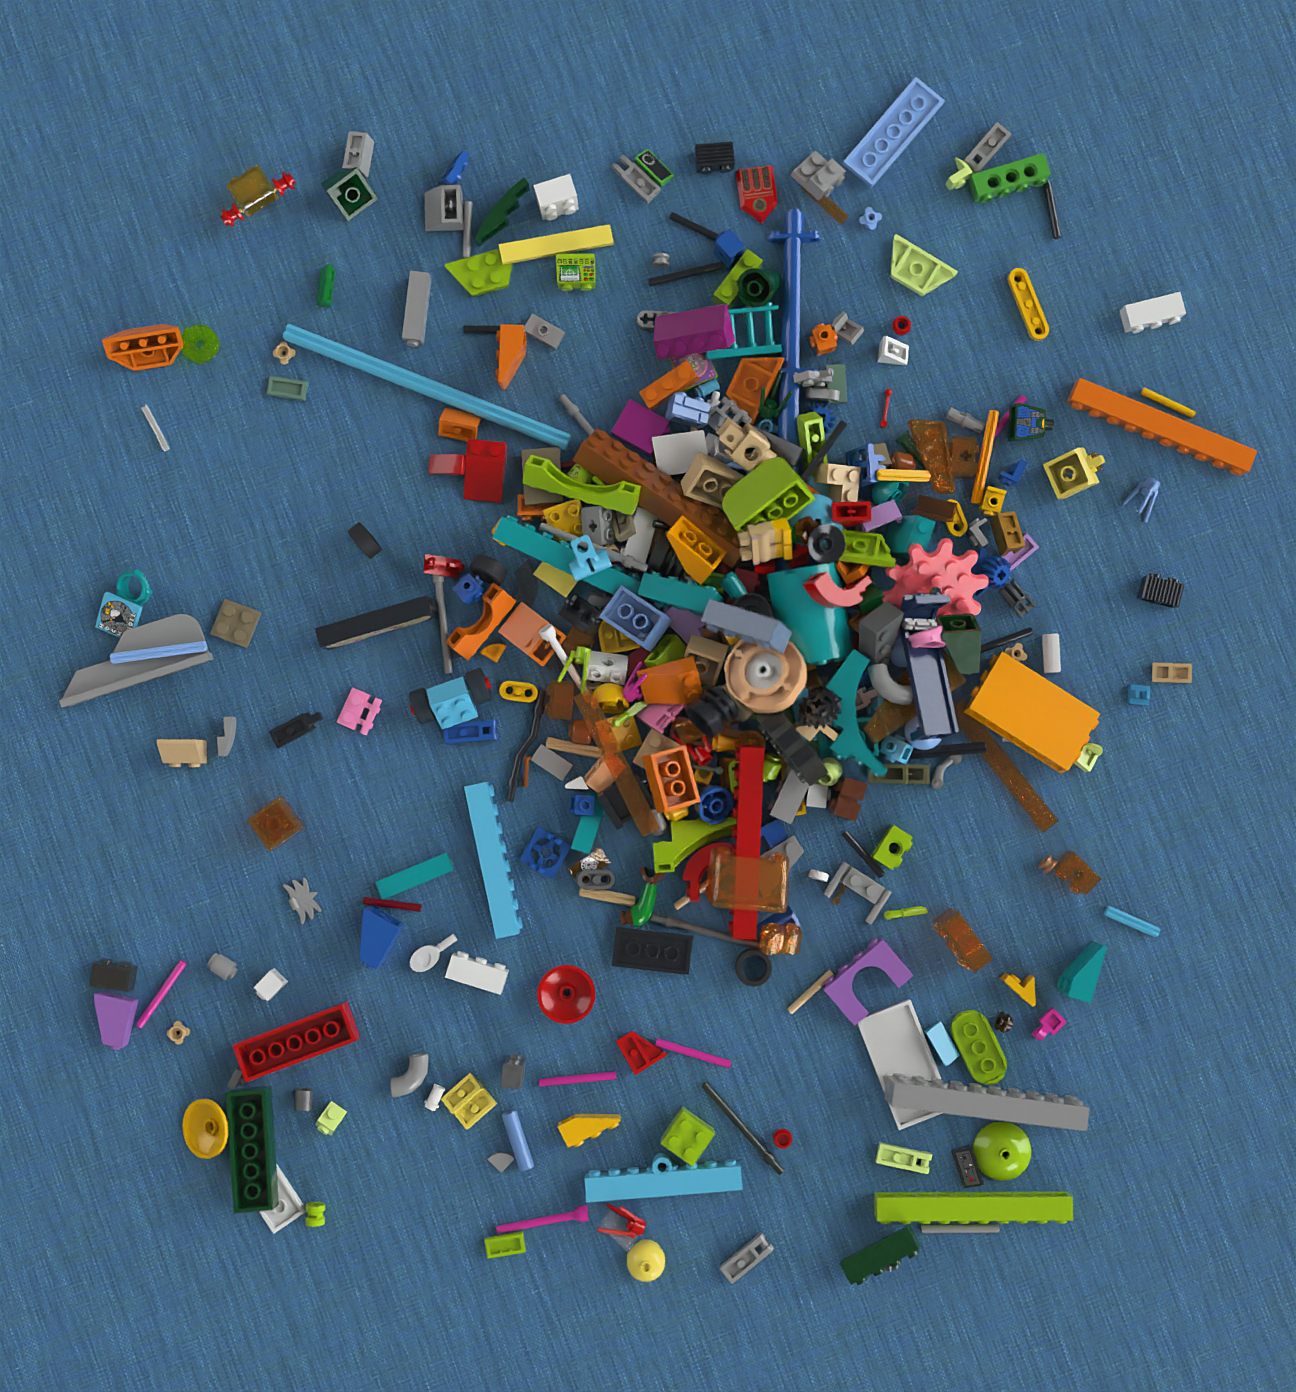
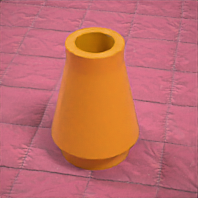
M718 734L711 740V749L716 752L739 750L740 739Z

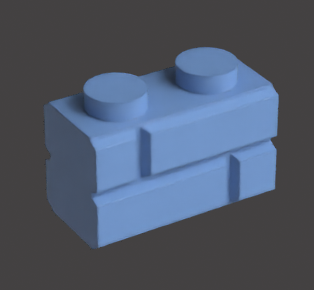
M676 392L668 399L665 418L701 429L707 425L710 404L704 402L702 398L687 397L686 393Z

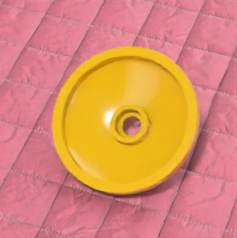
M199 1099L192 1102L186 1109L183 1117L182 1127L185 1142L190 1151L197 1157L202 1159L213 1158L221 1153L227 1141L228 1123L226 1116L220 1106L210 1099Z

